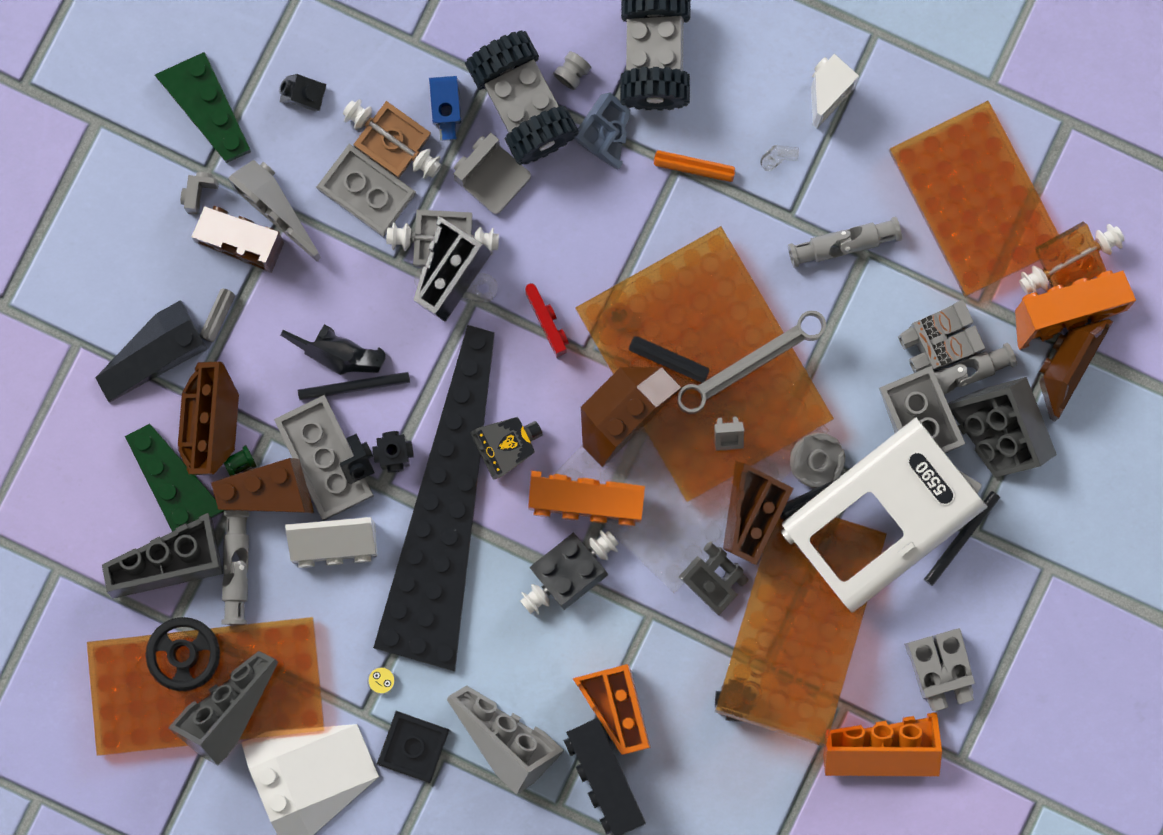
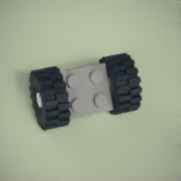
M621 0V19L627 22L626 71L621 73L620 103L623 106L626 105L628 108L635 107L638 110L657 109V111H663V109L674 110V108H683V106L690 104V74L683 71V24L690 20L691 0Z
M522 30L517 33L512 32L508 36L503 35L500 39L491 41L487 46H482L479 51H475L465 62L477 88L487 91L508 131L507 137L504 139L519 165L529 164L531 161L535 162L541 157L544 158L548 154L559 150L558 148L564 147L568 144L567 142L572 141L579 134V130L566 106H558L536 64V61L539 60V55L527 32Z

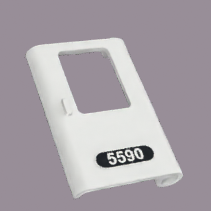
M915 417L782 523L784 529L781 533L790 544L795 542L844 605L853 613L988 506L934 441L923 424ZM871 492L903 530L904 535L852 578L843 582L814 548L810 538L865 493Z

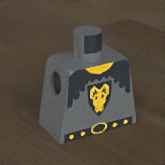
M518 417L479 427L470 432L493 480L502 477L535 453L531 441L543 436L542 430L536 421L523 426Z

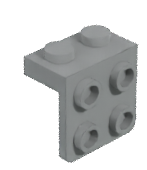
M490 133L486 138L481 136L472 147L474 151L468 158L464 156L454 166L456 170L454 178L459 185L490 212L499 214L530 180L531 173L524 166L517 164L516 160L500 146L499 139Z

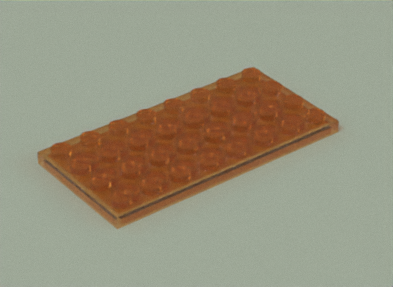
M835 517L813 534L810 542L837 577L845 582L881 555L887 533ZM779 518L762 553L715 712L825 747L867 602L852 613L795 542L790 544L781 533L784 529L782 525L784 521Z
M314 617L210 628L220 646L219 665L215 674L207 683L191 691L168 689L158 683L151 675L146 663V647L151 635L87 642L97 756L188 746L171 732L168 727L193 701L199 703L211 694L209 691L211 687L215 684L219 687L231 678V672L258 651L276 659L278 664L239 740L325 731ZM199 631L168 633V637L171 641L184 639L192 642L197 638ZM186 646L180 647L176 652V658L179 662H185L190 656V651ZM209 650L200 651L197 663L189 668L190 675L194 679L206 669L210 658ZM156 652V660L160 670L168 678H174L177 667L168 661L167 652Z

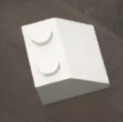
M835 54L829 60L824 57L814 68L815 72L812 75L814 78L811 86L813 126L816 129L854 90L859 75Z

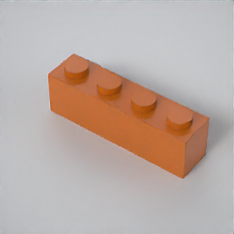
M1112 270L1099 274L1097 278L1092 280L1081 278L1068 287L1063 288L1062 285H1057L1047 290V293L1038 295L1037 292L1024 296L1021 303L1015 309L1019 350L1029 347L1030 341L1038 337L1043 342L1053 338V335L1061 332L1063 328H1067L1069 331L1072 328L1083 326L1090 318L1094 323L1127 311L1136 301V298L1124 271L1113 273Z
M531 470L528 510L534 511V516L550 517L551 513L562 514V519L579 520V516L590 517V522L604 524L607 523V519L618 520V525L635 527V522L641 523L645 486L612 481L600 484L599 480L590 478H577V481H572L571 477L561 474L549 475V478L541 477L542 472Z
M937 712L928 713L927 718L915 720L914 716L904 717L902 722L888 724L887 721H880L869 728L857 725L825 731L823 753L825 776H940L942 747Z

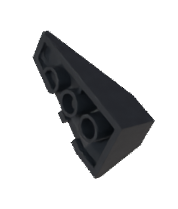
M180 300L156 313L95 377L108 402L119 398L207 350L182 301Z

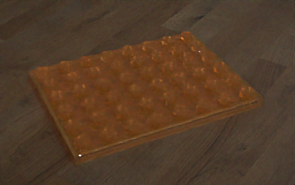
M722 226L575 307L577 314L612 374L620 367H662L682 388L689 384L700 385L701 383L631 352L629 346L634 336H639L708 367L709 374L706 378L708 380L784 333ZM791 348L706 400L704 408L697 414L690 415L680 410L677 404V393L643 428L683 498L688 503L732 478L736 461L753 466L801 439L803 436L831 422L834 418L794 349ZM693 389L686 390L681 397V403L689 409L698 408L702 402L700 393ZM733 417H737L739 422H743L744 448L716 451L714 424H717V419L722 418V423H733Z

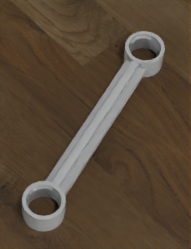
M817 311L803 313L796 326L700 385L689 384L684 386L678 393V407L686 414L699 413L704 408L706 400L800 342L819 339L826 329L825 318ZM813 316L820 320L821 330L819 334L808 335L801 329V323L805 317ZM693 389L700 393L702 402L698 408L689 409L681 403V397L686 390Z

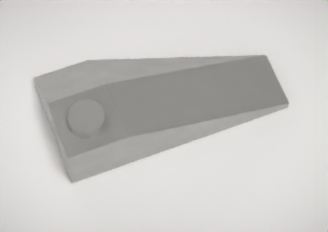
M469 686L461 688L447 698V701L496 776L516 795L534 784L564 751L543 730L536 726L534 729L529 728L519 722L521 717L514 713L509 716L497 708L496 702Z

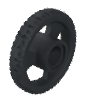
M189 617L173 618L162 623L152 633L146 647V663L151 675L162 686L174 691H191L203 686L215 674L220 661V646L213 631L203 622ZM179 627H188L199 631L197 638L192 642L184 639L171 641L167 632ZM183 646L188 647L190 651L188 660L179 662L176 658L177 650ZM209 650L210 658L206 669L194 679L190 675L189 668L197 663L200 651ZM156 652H167L168 661L177 667L174 678H168L160 670L156 660Z

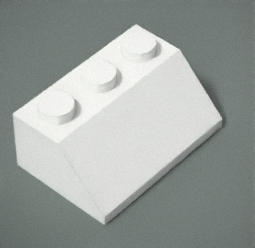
M371 517L285 525L290 561L293 564L298 563V568L314 567L315 562L326 561V565L343 564V559L354 558V563L371 562V557L377 556L375 522Z

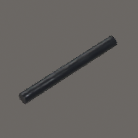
M409 372L298 389L299 400L319 398L323 395L331 396L410 383Z
M993 491L989 493L983 501L988 507L963 527L924 578L925 582L931 586L935 584L1000 499L998 494Z

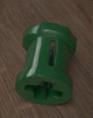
M247 445L243 446L241 451L231 455L224 462V466L230 476L236 475L250 467L253 469L257 467Z

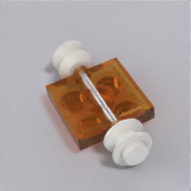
M1081 222L1039 245L1035 250L1043 269L1032 266L1031 274L1027 275L1025 272H1021L1022 279L1019 280L1023 291L1027 295L1037 292L1036 290L1040 287L1047 291L1048 281L1051 288L1057 285H1062L1064 288L1071 286L1073 282L1081 278L1091 280L1107 271L1099 251L1111 255L1112 247L1116 246L1122 249V242L1125 241L1123 233L1117 226L1113 227L1108 224L1105 233L1099 230L1096 231L1094 240L1088 225L1085 222Z

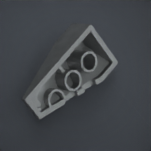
M258 651L233 670L231 678L219 687L217 684L209 689L211 694L199 703L193 701L168 728L200 756L219 766L237 745L278 664L277 660Z

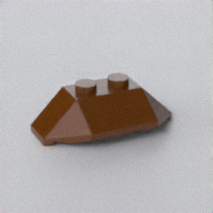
M1110 319L1072 328L1065 335L1060 333L1052 347L1056 350L1052 359L1047 357L1039 370L1043 374L1039 383L1049 418L1054 422L1060 418L1111 327L1113 321Z
M198 362L195 367L196 371L189 378L182 392L177 448L190 475H214L235 451L239 393L223 362Z
M620 367L581 406L583 448L601 467H604L682 387L662 367Z

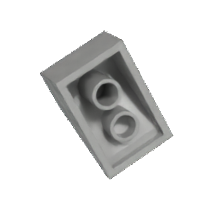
M932 366L879 388L894 433L917 417L944 453H948L965 444Z

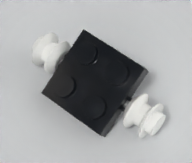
M600 530L601 537L599 539L590 538L591 548L589 549L573 532L529 568L543 584L541 586L543 590L540 586L531 584L532 592L529 594L521 592L524 598L520 602L530 614L535 611L539 615L538 608L541 605L549 607V595H552L563 610H565L606 578L608 573L596 558L598 556L600 559L608 560L607 553L609 551L618 552L616 546L619 543L610 531L604 533Z

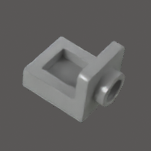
M197 172L196 176L188 175L187 188H182L180 199L181 205H184L187 213L199 214L202 188H219V182L216 178H213L212 174Z

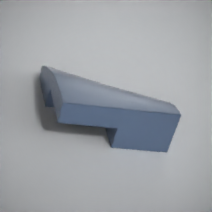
M611 92L601 94L579 126V134L575 136L574 140L615 169H620L623 163L620 160L622 144L626 143L627 133L625 128L629 122L631 109L626 107V105L623 106L620 100Z

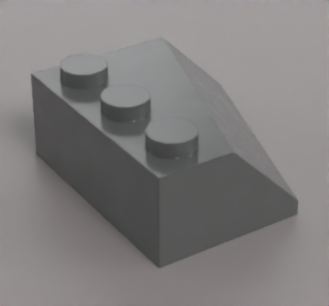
M1027 377L980 389L948 403L953 416L960 424L958 425L959 430L963 435L967 434L975 444L976 453L994 477L1040 467L1057 455Z

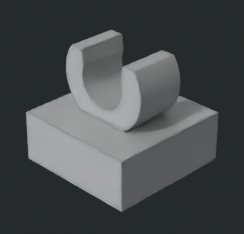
M733 417V423H722V418L717 419V424H714L716 451L744 448L743 422H739L737 417Z

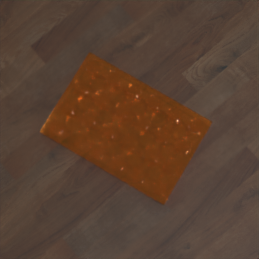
M989 100L889 149L891 157L964 297L1065 248Z

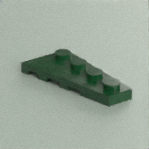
M205 52L154 74L226 163L251 152Z
M151 424L125 436L172 532L176 530L175 528L189 524L206 513H209L210 517L214 518L225 511L218 510L216 499L195 475L188 473L185 463Z

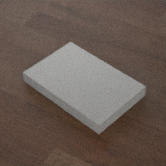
M348 144L316 187L317 190L382 237L386 235L387 228L392 227L393 222L398 219L416 195V191L351 144Z

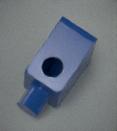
M458 77L429 78L433 125H439L440 141L457 140L456 124H461ZM450 106L451 114L443 116L442 107Z

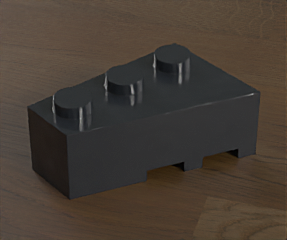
M438 216L436 223L438 227L434 240L430 243L429 257L426 267L423 266L413 300L422 308L446 322L492 252L481 242Z

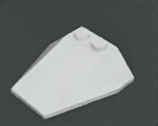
M358 724L267 731L241 743L248 768L277 835H314L379 778Z

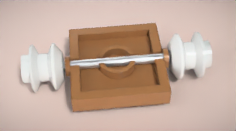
M361 99L356 102L353 100L349 102L343 111L345 115L344 122L346 123L350 120L355 122V130L366 127L353 144L356 149L398 179L412 161L414 172L418 170L424 172L423 179H426L428 176L433 178L442 166L439 163L441 157L432 158L430 156L431 149L419 152L430 138L431 132L387 101L374 118L371 117L372 107L362 108Z

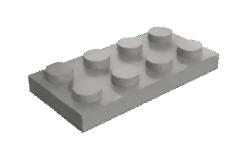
M325 395L274 419L292 458L300 460L308 492L323 521L374 496L365 478L349 484L340 467L341 462L353 457L354 454Z

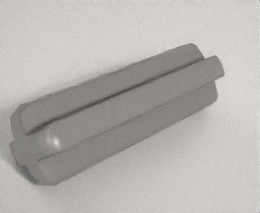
M224 288L220 290L200 333L203 339L209 342L215 341L235 298V294L232 291Z

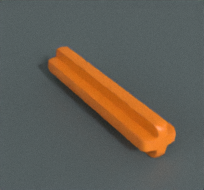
M660 150L656 151L654 157V165L662 168L732 182L735 175V167Z

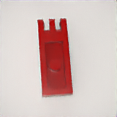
M533 283L527 284L525 288L526 296L556 358L567 353L565 345L569 344L563 329L557 330L553 322L557 317L550 304L545 306L537 287Z

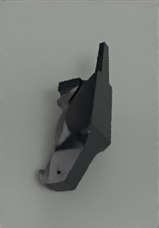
M325 324L317 335L315 342H309L285 330H282L280 335L304 350L305 355L339 375L346 374L347 372L379 373L386 359L385 352L380 347L377 350L364 349L349 339L336 336L334 330Z

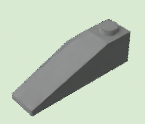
M252 160L228 178L233 189L307 254L316 261L321 258L273 177L275 172L266 163L262 162L259 165L255 160Z

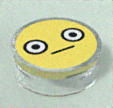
M379 666L370 671L367 684L373 693L387 695L394 689L396 678L392 670Z

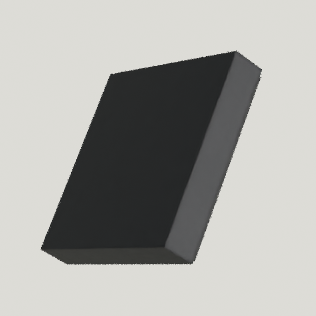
M395 711L377 765L431 784L450 729Z

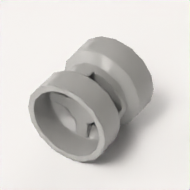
M569 51L565 57L564 65L557 67L553 75L566 87L576 90L580 84L579 78L587 75L591 70V66L581 56Z

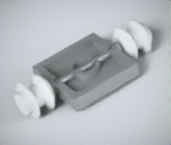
M417 210L415 232L411 231L408 223L403 228H397L395 222H393L392 228H387L386 243L392 245V250H394L396 245H402L404 251H406L410 247L412 240V243H414L413 266L426 267L430 253L429 246L431 241L434 240L438 227L436 224L438 216L474 238V235H471L473 214L470 212ZM479 227L475 232L474 239L485 245L493 254V250H498L499 234L494 233V228L489 233H483L482 228Z

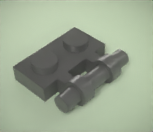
M709 542L703 549L709 555V559L704 562L697 556L679 575V578L717 615H720L738 595L731 588L733 584L737 582L742 587L749 579L737 563L733 564L727 558V553L721 547H716L712 542ZM719 566L725 571L723 578L714 572Z

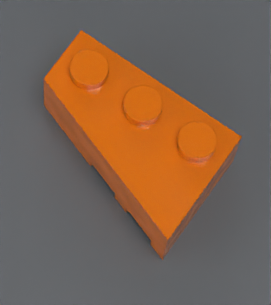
M629 664L572 678L621 755L651 748Z

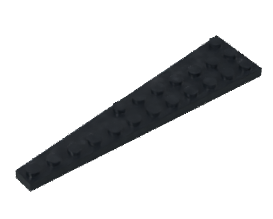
M467 325L373 646L377 650L451 671L456 670L480 463V452L470 432L483 427L485 423L495 332Z

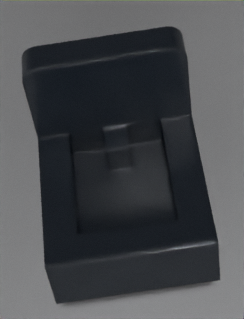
M300 74L286 76L279 89L281 94L280 102L283 104L293 103L312 111H320L327 84Z
M357 433L346 438L354 456L340 463V467L349 484H353L375 473L369 461L373 457L367 441L361 444Z

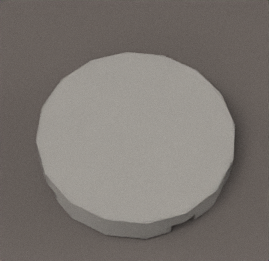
M812 432L804 435L795 443L791 452L790 467L792 474L799 482L811 488H818L839 478L845 464V453L839 444L840 442L824 432Z

